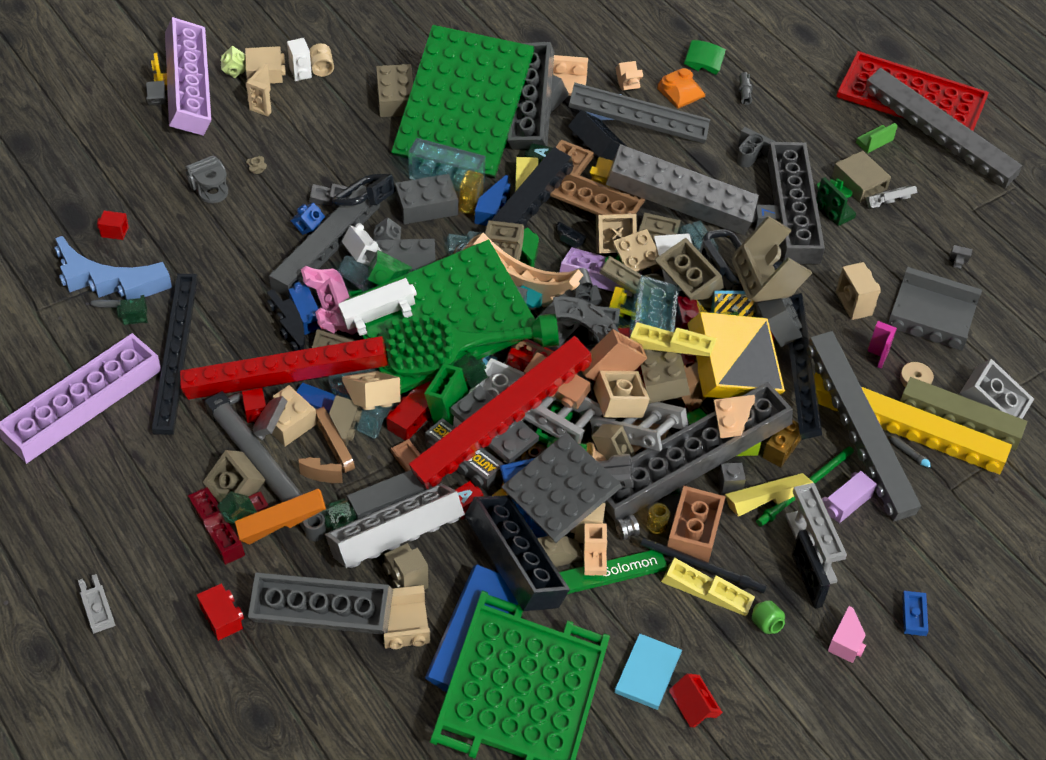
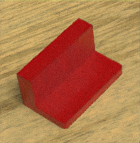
M687 673L669 689L670 694L690 727H696L706 717L717 718L723 713L700 675Z

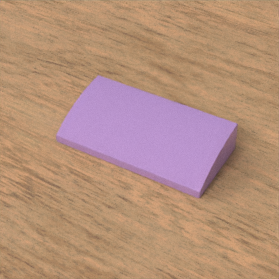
M571 247L561 263L560 272H570L578 268L587 269L592 284L597 285L598 288L614 292L616 286L622 287L599 273L605 264V256ZM625 289L627 296L632 297L633 293Z

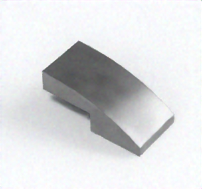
M333 183L331 188L313 184L309 202L334 205L332 202L333 197L347 187Z

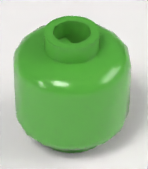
M764 601L755 605L752 621L765 634L778 633L785 625V613L774 602Z

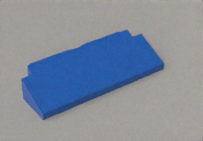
M480 565L473 566L425 676V679L446 693L482 590L488 592V595L518 605L517 600L501 574ZM486 603L484 604V605H486V606H488V607H491V608H494V609L503 611V612H505V613L514 615V613H512V612H509V611L500 609V608H498V607H495V606H492V605H489V604H486Z

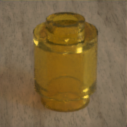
M656 503L650 507L646 525L651 532L660 534L666 531L670 512L666 505Z

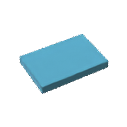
M639 634L616 686L615 693L658 710L682 650Z

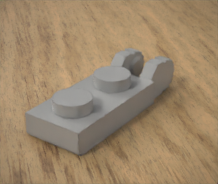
M97 574L92 575V582L95 588L86 590L87 586L83 579L78 580L81 598L93 634L116 626L103 586H100Z

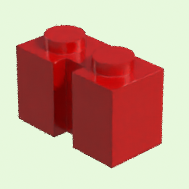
M222 583L197 594L199 607L206 620H208L218 641L243 629L241 622L244 619L243 613L239 606L235 608L233 605L235 601L231 591H226Z

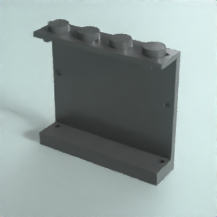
M907 267L888 325L896 327L898 331L963 351L982 289Z

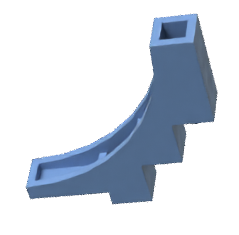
M63 236L55 238L57 246L54 247L58 258L62 257L60 260L62 274L59 275L62 285L67 286L69 292L90 286L91 291H96L98 298L118 291L120 296H124L126 300L131 299L135 301L172 288L170 275L163 262L133 268L102 265L78 254L68 245Z

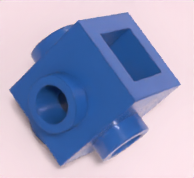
M314 203L309 205L303 204L296 210L297 214L291 222L304 235L315 231L325 216Z

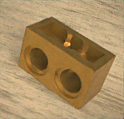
M792 420L791 425L772 435L766 444L763 458L781 468L801 441L799 423Z

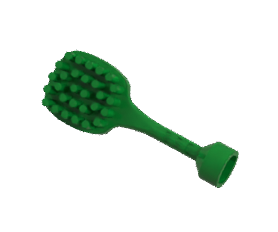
M437 314L433 317L424 315L422 318L414 316L412 319L404 317L400 322L395 319L392 321V326L388 329L386 336L388 361L391 369L398 375L421 376L438 373L443 364L453 365L461 352L482 345L534 339L543 348L559 346L556 314L539 315L533 322L532 327L490 332L459 331L447 319H440Z

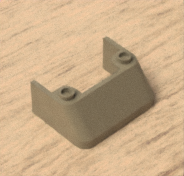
M767 216L732 257L733 266L747 298L754 302L788 298L794 295L796 290L812 274L809 269L788 257L776 270L774 269L773 264L781 257L779 245L790 234L791 229L770 216Z

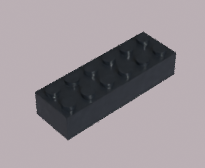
M509 496L474 497L464 516L523 611L559 608L570 589L513 500Z

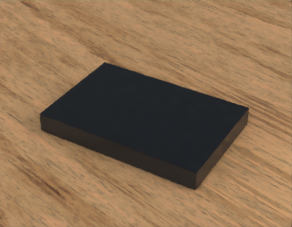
M799 530L791 555L815 609L821 608L826 599L830 582L807 530Z

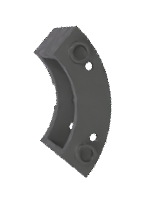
M553 297L557 322L568 321L577 323L588 329L598 342L609 333L607 331L614 329L619 332L606 313L592 303L574 297Z

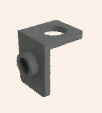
M164 81L147 82L146 100L148 106L166 104Z

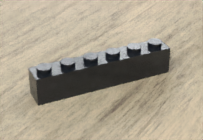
M553 147L491 221L523 224L525 228L528 220L537 214L539 207L548 201L555 188L557 189L566 175L572 172L574 167L572 157Z

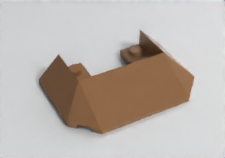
M564 140L558 143L556 148L572 157L574 167L572 172L566 175L561 185L557 189L555 188L550 196L596 215L636 214L646 199L614 187H607L580 176L592 160L594 152Z

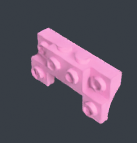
M308 266L301 269L303 282L306 286L316 289L322 308L315 312L319 327L332 333L339 329L353 336L358 331L356 327L347 329L338 305L350 298L341 273L333 268L319 270Z

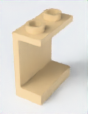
M424 585L393 589L388 633H384L385 649H400L403 646L411 645L419 647L430 643Z

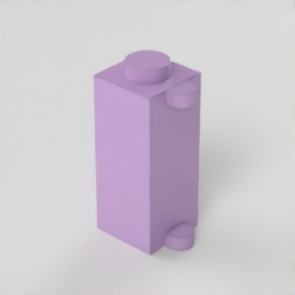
M862 471L859 473L854 472L851 475L852 478L828 498H822L829 516L838 523H841L873 496L877 484Z

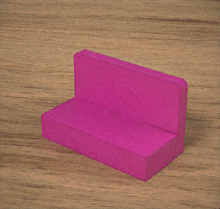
M880 321L875 326L868 352L881 356L878 367L882 368L897 328Z

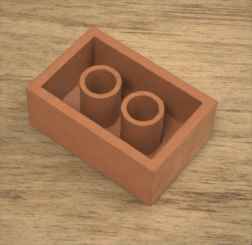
M683 486L669 536L668 547L709 563L725 496Z

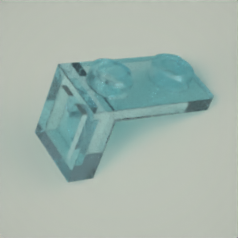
M392 403L390 407H381L379 405L375 406L373 410H363L357 431L374 439L377 438L383 419L398 405Z

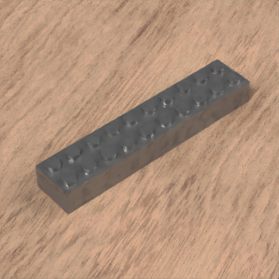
M769 382L743 395H754L755 403L751 407L749 418L744 425L741 436L720 438L716 412L714 411L662 440L661 451L648 448L632 457L633 487L622 488L604 502L605 510L614 521L620 518H627V516L638 512L792 424L793 409Z

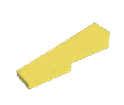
M638 322L630 336V339L640 343L643 349L711 356L717 339L676 328L674 333Z
M801 473L727 493L725 496L729 508L739 517L771 500L778 505L794 497L792 492L794 487L810 484L813 481Z
M676 558L668 566L661 581L664 584L744 616L748 614L755 596L717 575L712 579Z

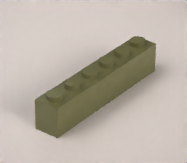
M910 377L900 401L1012 444L1011 449L1015 451L1028 422L913 377Z

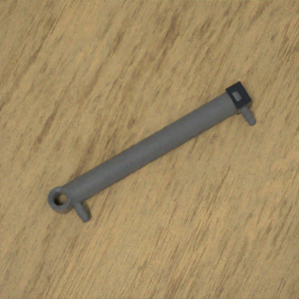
M221 391L205 400L208 415L214 422L217 421L239 450L248 457L282 503L303 495L231 406L243 398L241 392L227 397ZM332 503L325 505V510L299 523L308 540L319 541L325 537L326 525L323 515L334 508Z

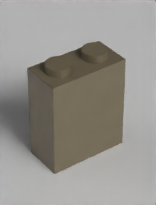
M864 151L835 163L832 175L835 180L838 178L843 181V186L853 192L852 196L859 203L865 201L868 196L886 191L891 176Z

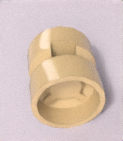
M322 43L313 45L309 50L313 73L321 77L330 75L334 70L331 49Z

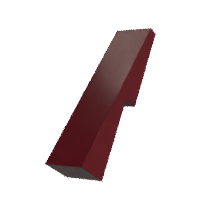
M208 487L188 495L189 501L224 564L226 565L244 557L245 553L241 541L226 520L223 510Z

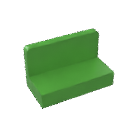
M896 123L888 127L881 125L858 137L856 144L869 153L893 141L898 125Z

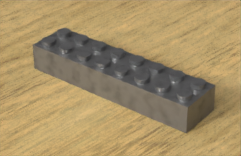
M770 142L767 159L774 205L779 206L780 223L791 229L790 234L780 243L783 262L788 257L799 264H821L825 246L807 144L798 142Z
M621 144L613 160L606 182L608 186L744 236L752 223L759 196Z

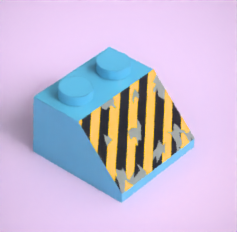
M714 291L710 313L753 317L754 301L747 298L745 291Z

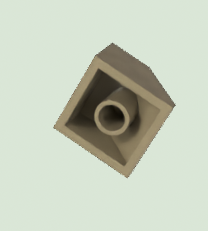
M225 450L203 483L225 511H229L241 504V499L257 493L265 478L243 452Z

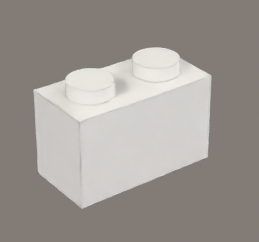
M300 38L287 41L289 67L294 80L299 81L312 78L310 51L305 39Z

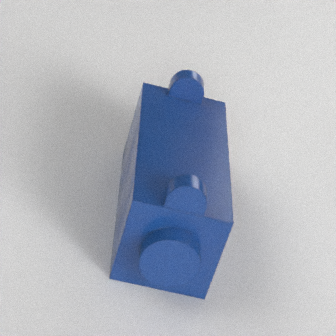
M300 282L295 283L294 288L288 289L289 298L300 313L304 334L314 333L317 329H322L317 323L318 319L315 313L318 307L309 287L305 284L302 285Z

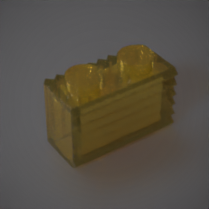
M467 170L459 185V210L475 215L478 199L483 195V174Z

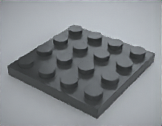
M567 432L501 486L504 492L555 543L622 488L620 482Z

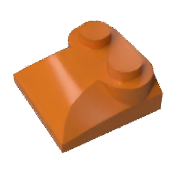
M686 68L665 75L657 86V89L677 109L705 97L703 90L692 79L693 73Z

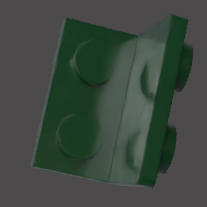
M826 177L821 178L816 198L818 208L837 226L855 219L856 212L847 204L848 199Z

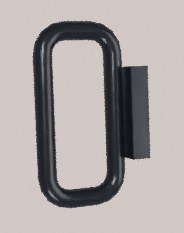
M392 174L364 176L335 195L332 202L336 206H354L369 199L370 205H378L396 192ZM369 182H374L366 187L367 191L360 196L346 198L361 185L364 186Z
M720 229L707 232L703 236L699 252L722 275V279L725 275L734 285L742 286L739 278L730 270L710 239L726 237L736 249L742 243L729 230Z

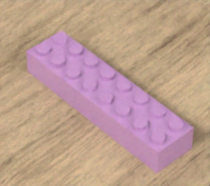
M172 17L165 31L169 126L204 136L211 122L205 27Z
M133 333L0 421L1 439L27 464L159 373L161 368L158 355Z

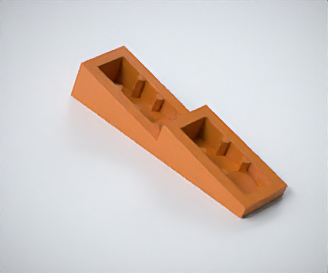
M313 490L235 521L239 540L250 545L284 526L291 528L325 510L326 507L321 490Z

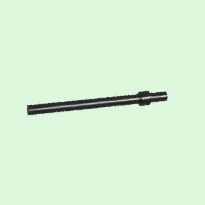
M645 537L642 539L641 546L738 583V586L747 589L748 587L763 594L766 590L767 585L752 580L748 575H739Z

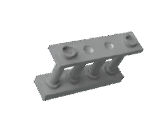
M549 396L544 398L537 408H531L525 413L523 419L556 438H560L567 432L578 444L581 443L584 430L582 428L593 416L602 417L603 414L600 405L588 397L584 399L577 410L573 407L568 408L564 406L556 414L547 409V407L555 399L559 402L561 400ZM572 410L583 415L575 424L564 419Z
M660 402L648 403L643 418H625L622 422L615 421L617 418L593 416L590 419L593 434L602 424L622 425L630 444L657 451L662 450L660 436L668 429L673 427L682 430L688 427L686 408ZM637 419L643 420L638 426L631 425ZM654 423L660 424L656 430L648 429Z
M810 483L796 486L792 492L799 509L795 512L786 513V519L795 539L799 530H807L830 584L837 583L838 580L831 564L832 562L845 560L847 556L846 551L815 484Z

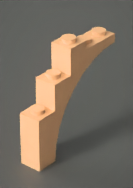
M484 233L473 237L463 250L489 238ZM490 240L514 284L518 287L524 285L541 293L543 308L553 302V297H559L570 289L572 291L579 286V280L583 276L579 269L559 273L543 271L516 260Z

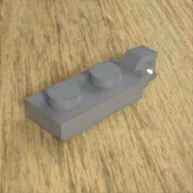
M905 186L866 197L867 207H880L882 202L884 204L895 202V198L899 197L900 200L911 198V194L917 193V188L915 186Z

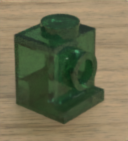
M140 295V298L120 300L121 305L117 306L118 317H122L124 325L148 323L145 295Z

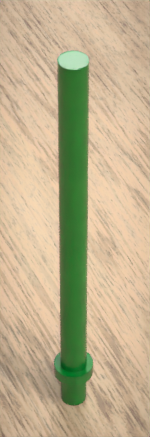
M848 446L809 479L816 484L854 453L853 448ZM795 497L778 505L776 504L771 509H766L763 515L756 520L757 525L762 527L767 522H772L778 513L796 500Z

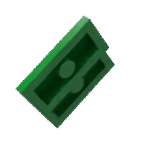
M692 40L684 64L697 71L702 67L717 75L720 71L726 49L709 42Z

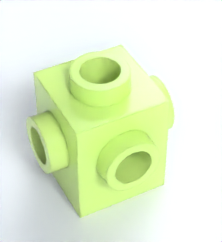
M231 46L221 56V70L233 78L244 73L246 70V54Z

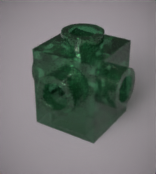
M344 498L325 504L326 528L330 527L332 531L352 523L356 519L353 507H350L348 501Z

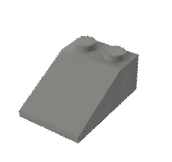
M992 359L976 366L960 392L963 397L1023 419L1034 400Z

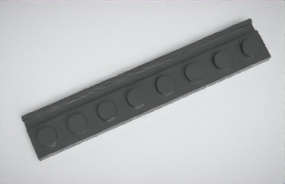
M575 82L568 106L704 144L707 139L710 119Z

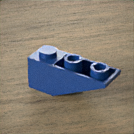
M507 175L479 197L475 209V224L487 226L488 221H491L507 202L506 194L509 195L511 184L508 183Z

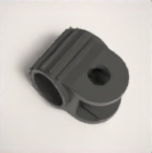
M210 156L185 166L192 191H196L201 200L207 203H218L227 197V173L222 162L217 157ZM210 189L218 190L215 194L208 193Z

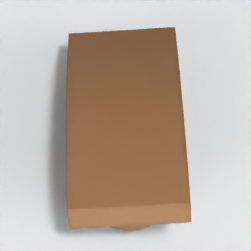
M312 457L299 459L300 475L321 482L343 483L341 464L330 463L321 465L320 458Z

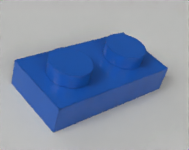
M904 591L902 595L904 634L927 636L926 593Z

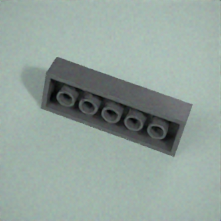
M551 42L522 43L534 46L535 50L509 131L508 142L512 150L547 149L555 52Z
M255 572L248 618L258 623L384 635V633H388L393 589L389 585Z

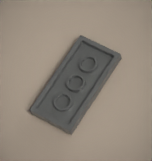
M480 385L450 408V413L460 422H464L495 397ZM521 420L519 422L515 421L505 433L495 436L488 446L510 464L538 442L539 435Z

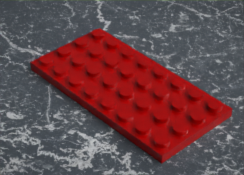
M859 51L837 92L836 97L904 118L865 91L867 80L879 68H882L972 131H974L989 92Z

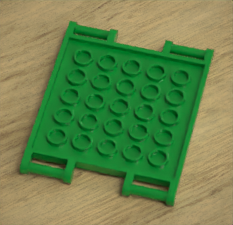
M482 590L430 743L434 745L438 743L469 754L468 757L473 759L476 758L480 743L523 757L525 760H576L610 635L605 633L601 635L573 625L574 622L568 620L563 633L522 619L523 610L519 604L516 605L488 595V592ZM486 603V604H489V605L498 607V608H500V609H503V610L512 612V613H514V615H511V614L505 613V612H503V611H500V610H497V609L488 607V606H486V605H484V604ZM570 634H574V635L580 636V637H582V638H585V639L594 641V642H596V643H599V645H596V644L587 642V641H585V640H582V639H579V638L570 636ZM444 729L472 739L473 743L471 745L442 735L441 731Z

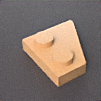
M754 395L714 400L720 438L742 435L751 407L755 403Z

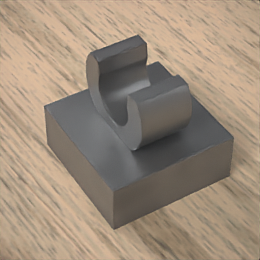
M954 245L949 259L955 260L953 267L961 269L963 262L968 263L973 249Z

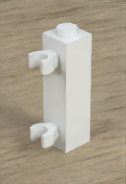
M404 278L341 302L338 305L347 329L356 327L359 336L367 334L365 329V323L399 310L402 311L404 317L413 316L410 306L415 304L414 296L417 293L413 284L409 285L407 279Z

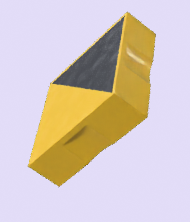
M700 312L688 322L689 331L717 338L711 356L696 355L703 397H740L767 382L770 383L779 395L785 391L768 319Z

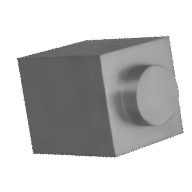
M742 463L721 464L718 476L721 495L744 489L746 479Z

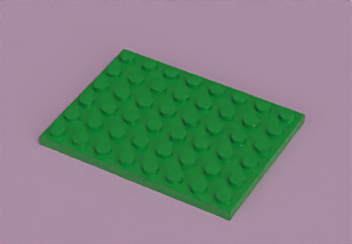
M432 25L393 145L392 155L495 178L535 50L534 46Z
M489 239L349 298L352 299L406 278L409 285L413 284L417 293L414 296L415 304L410 306L413 316L408 317V319H412L414 316L422 318L424 315L433 317L437 314L440 319H447L457 330L465 332H490L532 327L535 321ZM399 310L365 323L367 334L362 335L363 339L382 336L386 345L388 329L392 326L393 320L402 321L404 318L402 311ZM523 340L494 343L468 349L457 356L452 366L464 367ZM389 361V366L378 367L382 373L400 377V394L432 381L437 374L421 376L398 375L391 369Z

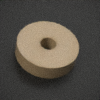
M911 362L903 367L900 380L905 387L910 377L932 384L934 375L932 370L925 364Z

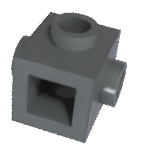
M388 217L375 226L373 241L376 243L377 240H400L401 226Z

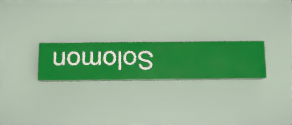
M651 550L607 561V575H584V566L559 573L569 587L570 591L568 594L666 571L667 564L662 553Z

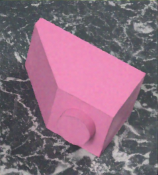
M848 607L828 649V652L851 663L854 662L856 656H862L866 647L863 644L865 632L852 607Z

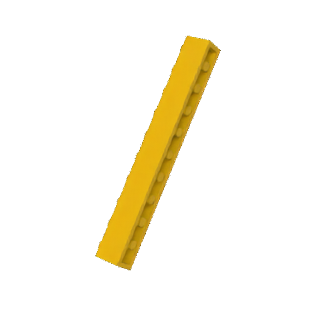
M816 372L814 377L818 404L838 411L832 404V397L829 391H826L823 386L821 375ZM861 387L882 429L987 469L990 472L1001 474L1012 444Z

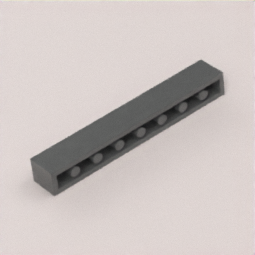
M361 185L352 192L349 198L360 196L367 191L366 187ZM369 199L358 205L339 206L311 235L307 236L300 246L295 248L288 258L283 260L277 269L271 272L269 275L271 289L289 298L288 289L294 288V284L300 282L302 285L304 284L301 269L305 266L319 269L343 245L342 240L350 225L353 227L358 223L363 225L380 208V203L378 205H370Z

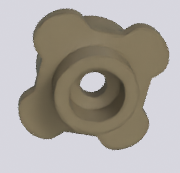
M262 156L250 158L246 161L250 166L249 171L254 174L262 173L267 168Z

